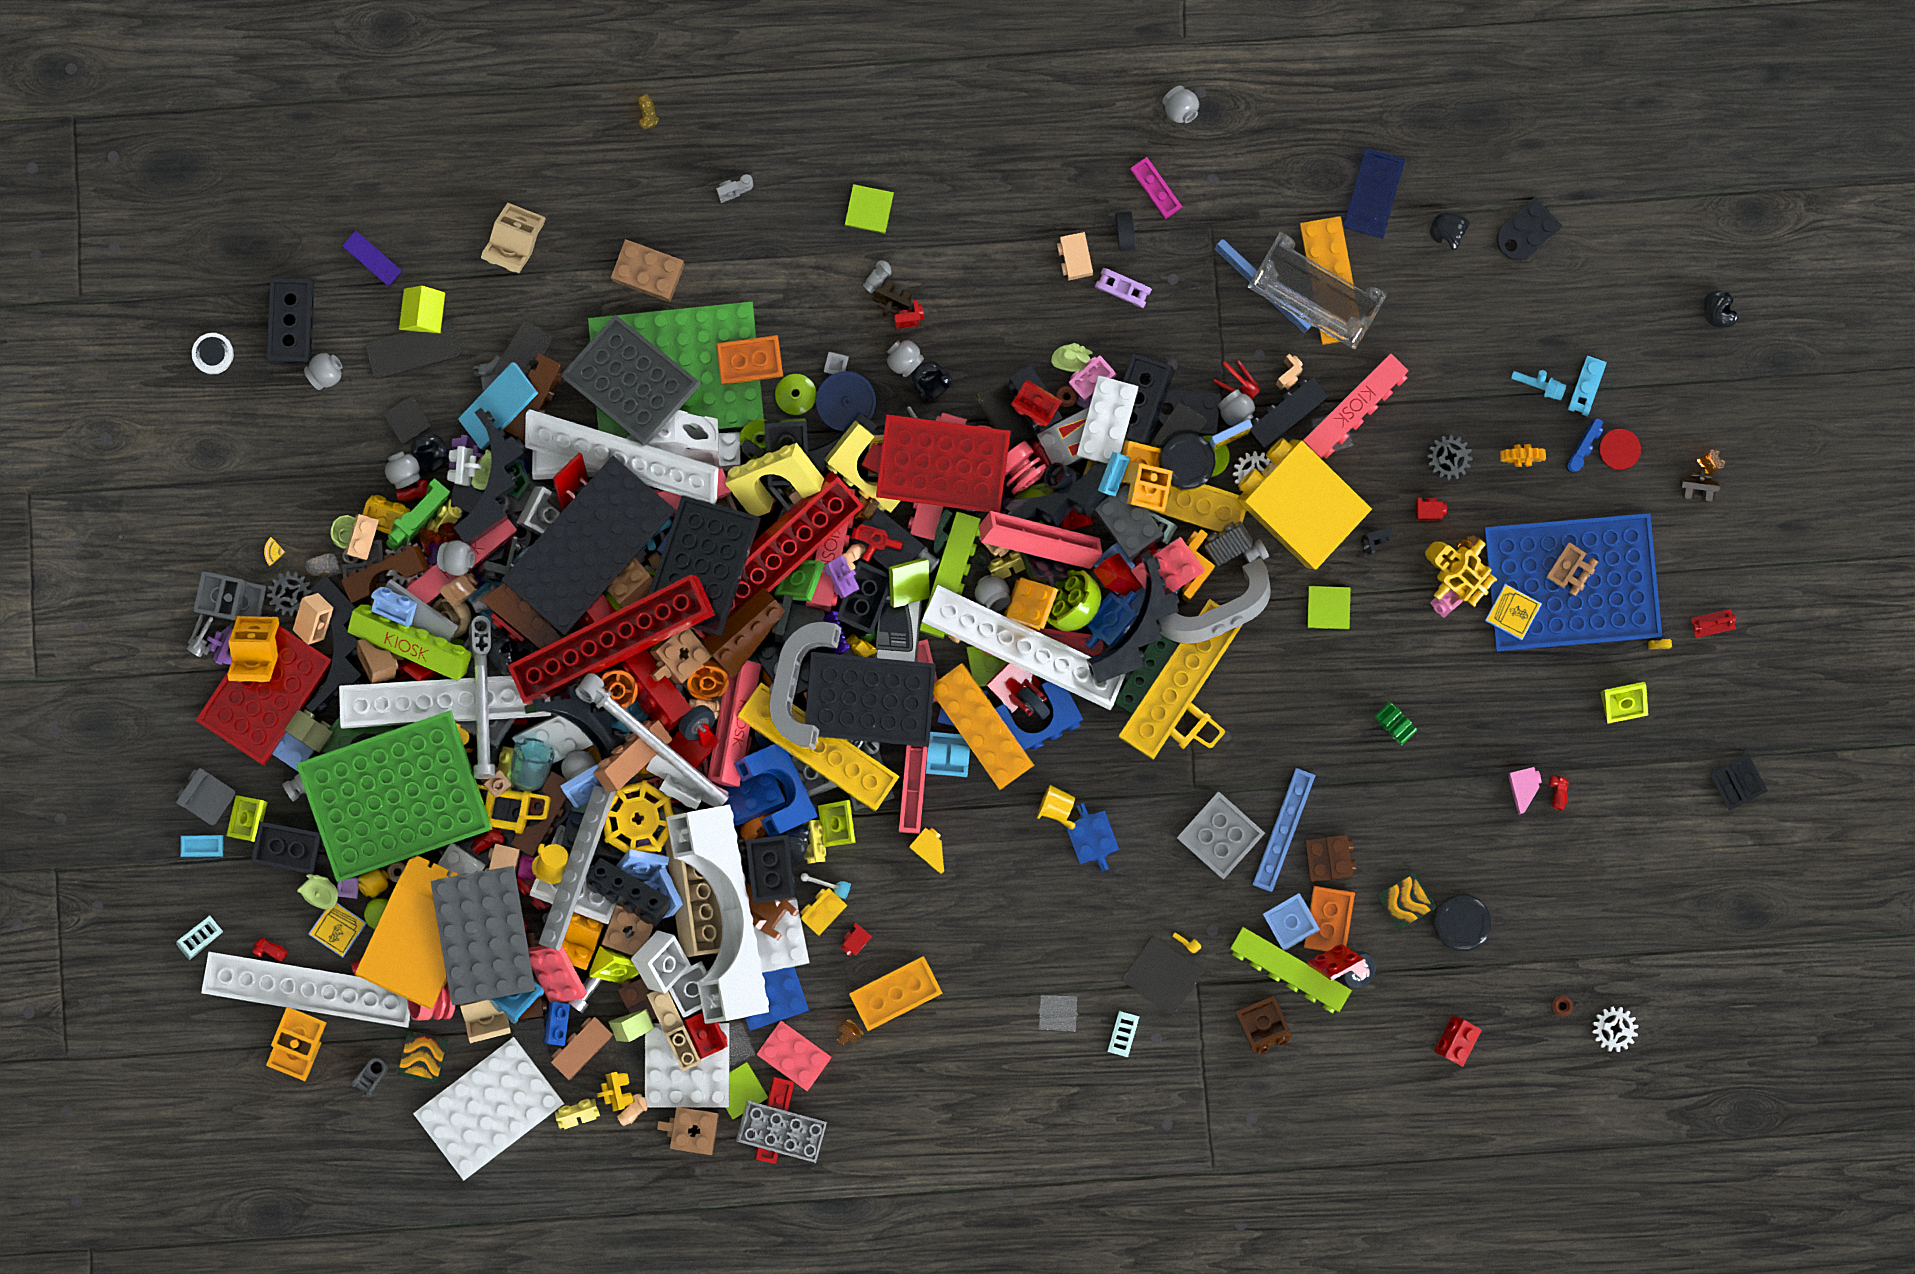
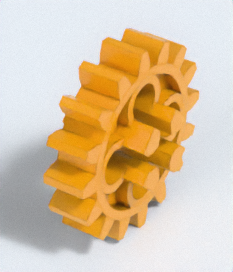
M1524 444V448H1521L1520 445H1514V449L1501 451L1500 458L1501 462L1515 463V467H1522V463L1529 467L1532 466V462L1544 461L1546 459L1545 449L1531 448V444Z

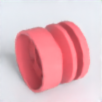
M1023 441L1008 452L1005 477L1010 475L1011 478L1006 483V486L1010 487L1015 483L1017 484L1011 490L1013 495L1029 489L1041 478L1047 469L1045 464L1037 469L1035 468L1041 461L1040 458L1030 462L1029 457L1034 451L1026 441Z
M447 981L432 1010L407 999L410 1016L416 1021L429 1020L431 1017L436 1020L441 1018L450 1019L455 1010V1005H451Z

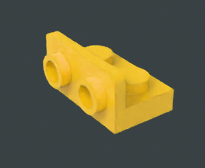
M372 495L366 502L363 515L379 520L376 530L390 534L394 521L397 518L401 520L402 515L410 512V509L401 503L387 501L383 496Z
M830 888L826 891L822 889L815 896L817 901L812 906L808 904L800 912L803 915L800 919L818 936L847 907Z

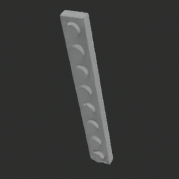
M594 785L539 944L558 951L561 949L616 793L615 791L606 792L603 787Z

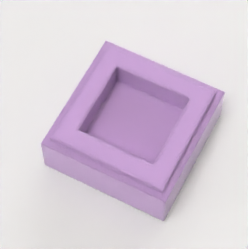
M352 877L338 882V897L358 899V878Z

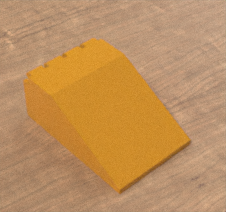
M416 855V857L413 856L409 859L355 975L432 1010L447 981L430 880L449 877L447 876L449 870L435 863L429 868L430 861ZM452 872L450 877L457 876L459 874Z

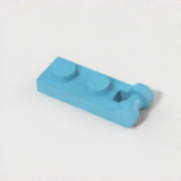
M1588 355L1586 356L1568 410L1582 412L1581 415L1588 417L1607 362ZM1578 399H1585V405L1578 403Z

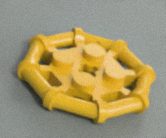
M647 780L624 785L620 790L615 791L616 793L603 827L605 842L610 843L625 854L629 849L647 853L656 851L659 853L662 851L661 848L670 835L667 819L666 821L659 819L657 808L663 806L665 817L673 816L671 797L647 783ZM640 791V797L627 799L625 796L627 793ZM645 793H649L659 801L656 804L651 803L644 798ZM620 797L623 801L622 806L617 812L611 811ZM635 813L644 816V820L641 821L640 825L632 822ZM610 817H616L618 830L614 832L612 831ZM659 825L665 827L656 841L652 835ZM620 834L625 835L632 840L630 846L616 837ZM649 838L651 844L636 847V841Z

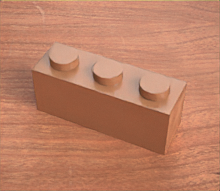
M589 1017L581 1025L583 1030L578 1035L573 1033L566 1041L568 1045L563 1050L559 1048L551 1056L554 1059L551 1063L568 1080H571L614 1035L596 1017L593 1019Z

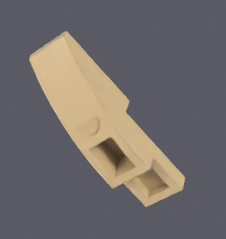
M657 991L647 993V997L682 1072L700 1064L701 1060L669 991L665 994Z

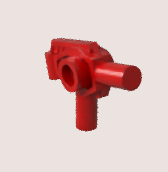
M862 524L853 529L851 537L868 544L861 557L869 562L876 549L883 550L888 546L901 550L903 544L901 541L888 538L885 530Z

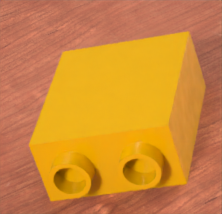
M1282 438L1266 454V457L1272 462L1261 473L1255 468L1252 469L1239 482L1238 487L1243 493L1236 500L1306 568L1316 570L1372 508L1302 440L1292 439L1288 443Z

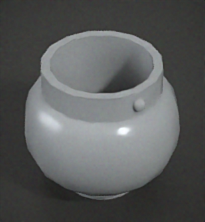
M1181 85L1170 90L1162 100L1167 116L1174 122L1189 123L1198 115L1199 101L1197 96Z
M904 340L901 343L896 341L887 351L889 354L887 358L888 366L895 373L902 374L903 377L909 376L924 360L923 355H920L918 346L909 340Z
M320 353L310 360L309 365L304 368V372L309 382L316 389L321 390L324 387H332L339 382L343 367L335 355L330 356L327 353Z
M1239 389L1229 394L1218 404L1223 420L1230 426H1235L1246 420L1251 421L1254 418L1252 415L1255 411L1254 402L1248 395L1242 394Z
M402 451L388 458L389 462L385 465V475L389 482L395 485L396 489L406 487L421 479L418 473L420 470L419 463L413 455H404Z
M455 540L440 545L437 564L438 568L443 570V572L446 571L451 575L461 576L474 566L475 553L471 551L470 546L465 542Z
M987 575L978 581L974 594L979 605L997 613L1005 609L1011 602L1009 587L1001 577Z
M570 751L561 764L562 774L569 781L595 766L596 761L586 751Z

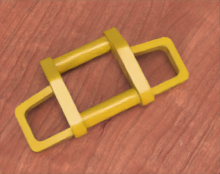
M1191 702L1187 710L1200 721L1186 737L1175 728L1170 736L1179 743L1182 749L1193 738L1206 747L1212 748L1224 735L1225 730L1214 722L1208 713H1203ZM1207 721L1220 732L1212 743H1207L1196 736Z
M478 785L479 789L488 790L486 786ZM488 790L485 808L492 827L513 830L515 833L522 834L527 820H546L548 818L550 797L532 794L531 791L505 790L498 797L522 801L517 822L492 819L496 797ZM531 798L545 800L544 812L541 816L528 815Z

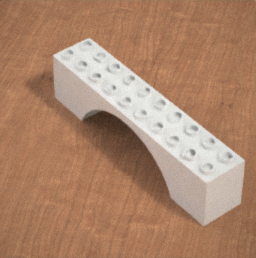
M730 805L666 817L674 858L689 864L707 880L717 898L721 911L722 940L717 958L708 973L697 982L705 1024L769 1012V1001L765 993V980L761 972V959L758 955L757 938L754 934L753 917L750 913L749 896L746 892L745 875L742 871L741 854L738 850L737 833L733 823L734 816Z

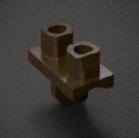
M885 281L881 287L878 286L875 290L873 301L879 303L878 307L884 310L882 316L887 317L889 312L897 315L898 311L909 310L912 293L902 290L898 296L892 293L895 286Z
M1700 466L1699 472L1691 471V477L1693 478L1681 477L1680 484L1682 486L1683 498L1694 499L1695 489L1703 490L1702 500L1713 502L1716 492L1720 490L1718 481H1710L1712 480V474L1705 473V467Z

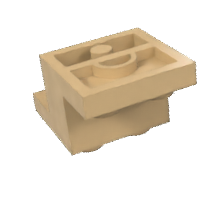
M507 203L494 223L490 241L483 250L481 258L491 264L505 267L509 271L520 273L533 252L537 235L543 227L546 218Z
M488 999L460 1004L470 1043L511 1033L507 1015L503 1011L498 1012Z

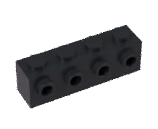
M1305 378L1297 385L1298 390L1294 393L1291 391L1286 393L1281 398L1283 402L1278 406L1273 404L1265 411L1266 415L1263 418L1257 417L1251 422L1253 427L1249 434L1262 450L1266 449L1328 399L1329 396L1314 378L1310 380Z
M602 858L596 862L586 875V886L590 891L601 894L610 903L618 904L627 913L637 915L646 924H652L656 927L670 909L669 897Z

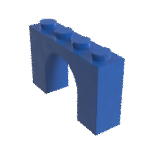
M1049 681L1041 685L1052 706L1053 719L1050 725L1039 733H1027L1019 729L1005 704L995 708V710L1024 751L1029 748L1036 750L1044 745V740L1050 738L1053 741L1062 736V731L1066 729L1072 731L1081 726L1079 722L1083 721V718L1068 690Z
M773 744L734 763L743 782L759 774H770L775 776L784 787L786 806L780 811L761 819L768 837L777 836L818 817L789 753L777 744Z

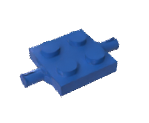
M1131 590L1122 599L1110 592L1101 602L1095 617L1086 625L1090 628L1093 635L1085 644L1091 649L1099 640L1106 642L1110 647L1114 645L1128 631L1137 617L1130 604L1138 595Z
M1082 803L1081 807L1077 805L1080 818L1073 822L1075 823L1074 829L1066 828L1079 863L1097 861L1101 872L1108 870L1105 857L1120 849L1106 812L1088 814L1085 803Z

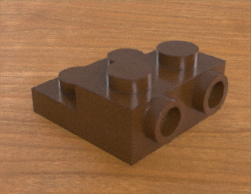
M1348 835L1305 841L1310 882L1353 877V872H1356L1355 859L1351 860L1350 852L1354 851L1353 841L1348 839Z
M641 976V979L635 982L630 979L620 984L622 988L618 991L630 1014L647 1009L651 1020L657 1018L647 997V993L654 990L647 988Z
M1275 996L1236 1011L1253 1053L1263 1054L1274 1044L1278 1046L1285 1045L1289 1042V1038L1292 1037Z

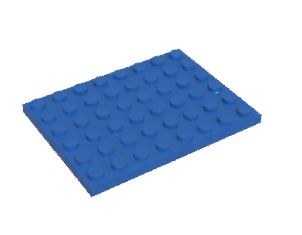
M1650 513L1484 528L1488 567L1491 569L1490 574L1497 579L1490 586L1492 607L1505 584L1542 603L1522 641L1494 626L1496 652L1662 638ZM1569 542L1587 553L1582 560L1585 563H1588L1591 558L1598 561L1594 568L1595 572L1593 575H1589L1584 583L1585 587L1582 591L1578 592L1576 597L1569 593L1572 588L1570 583H1567L1565 588L1562 589L1546 578ZM1578 567L1572 576L1578 579L1583 570Z

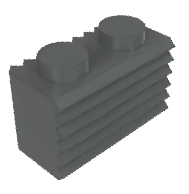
M1241 521L1237 523L1230 522L1224 526V530L1220 533L1213 532L1206 537L1204 548L1217 567L1252 547L1253 538H1251Z

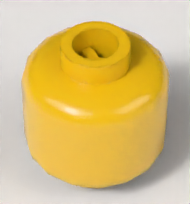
M383 868L380 870L375 869L361 874L358 877L359 883L357 886L364 896L374 898L388 888L387 879L389 876Z

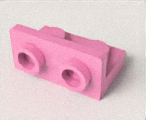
M1101 356L1090 359L1086 363L1087 367L1081 372L1080 370L1076 371L1070 377V386L1085 402L1093 396L1098 375L1110 379L1117 376Z

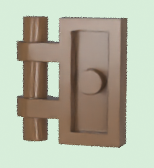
M1569 542L1546 578L1562 589L1565 588L1567 583H1570L1572 588L1569 593L1576 597L1578 592L1582 591L1585 587L1584 583L1589 575H1593L1595 572L1594 568L1598 561L1591 558L1588 563H1585L1582 560L1587 553ZM1579 567L1583 571L1579 575L1578 579H1576L1572 575Z

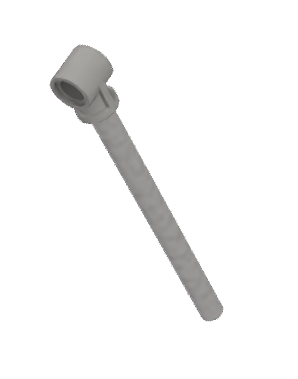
M587 673L575 690L580 699L589 703L594 702L598 709L601 706L720 806L727 801L728 795L610 697L612 692L606 691L603 688L604 682L597 675Z

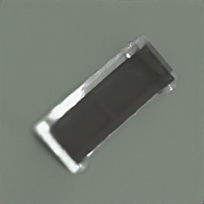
M1280 231L1249 283L1248 288L1355 350L1373 322L1387 293L1376 287H1369L1365 292L1294 251L1295 243L1293 239Z

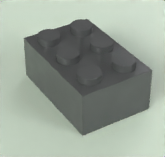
M1129 484L1117 491L1116 496L1111 495L1102 501L1094 511L1131 562L1162 541L1164 533L1146 508L1127 504L1130 489Z

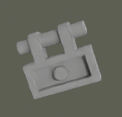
M745 174L738 182L728 180L720 183V187L716 189L721 203L750 191L753 188L752 177Z

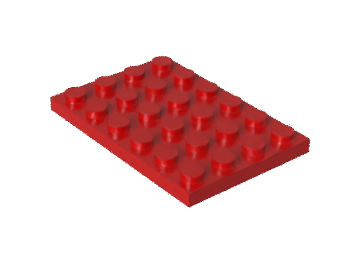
M887 414L876 497L1000 513L1011 431Z
M278 626L275 635L278 658L270 682L228 681V675L226 674L195 720L264 766L286 734L284 730L297 710H302L332 665L330 658L281 626Z

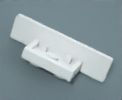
M657 754L651 759L646 770L664 779L659 790L667 796L673 797L681 801L685 806L692 807L695 810L701 800L713 807H720L718 803L662 756ZM718 787V788H719L720 790H722L726 795H728V792H727L726 790H724V789Z

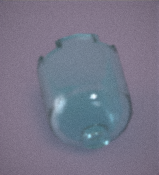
M524 738L523 742H516L509 768V778L512 784L524 791H536L542 788L548 779L555 756L552 747L549 749L543 745L544 741L535 738Z

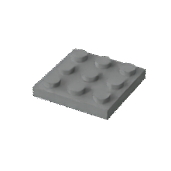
M1218 791L1177 839L1224 880L1265 832Z

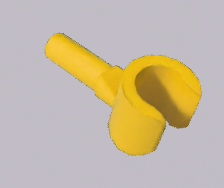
M1176 932L1172 936L1183 943L1191 953H1196L1201 949V945L1195 939L1189 943Z

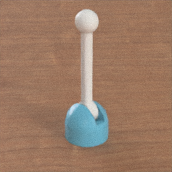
M806 873L801 875V880L804 882L808 880L833 888L834 893L843 899H846L851 883L840 881L834 885L809 877Z

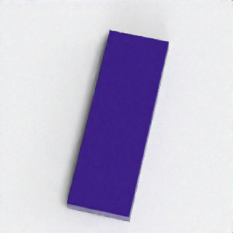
M357 231L342 245L388 287L402 274V270Z

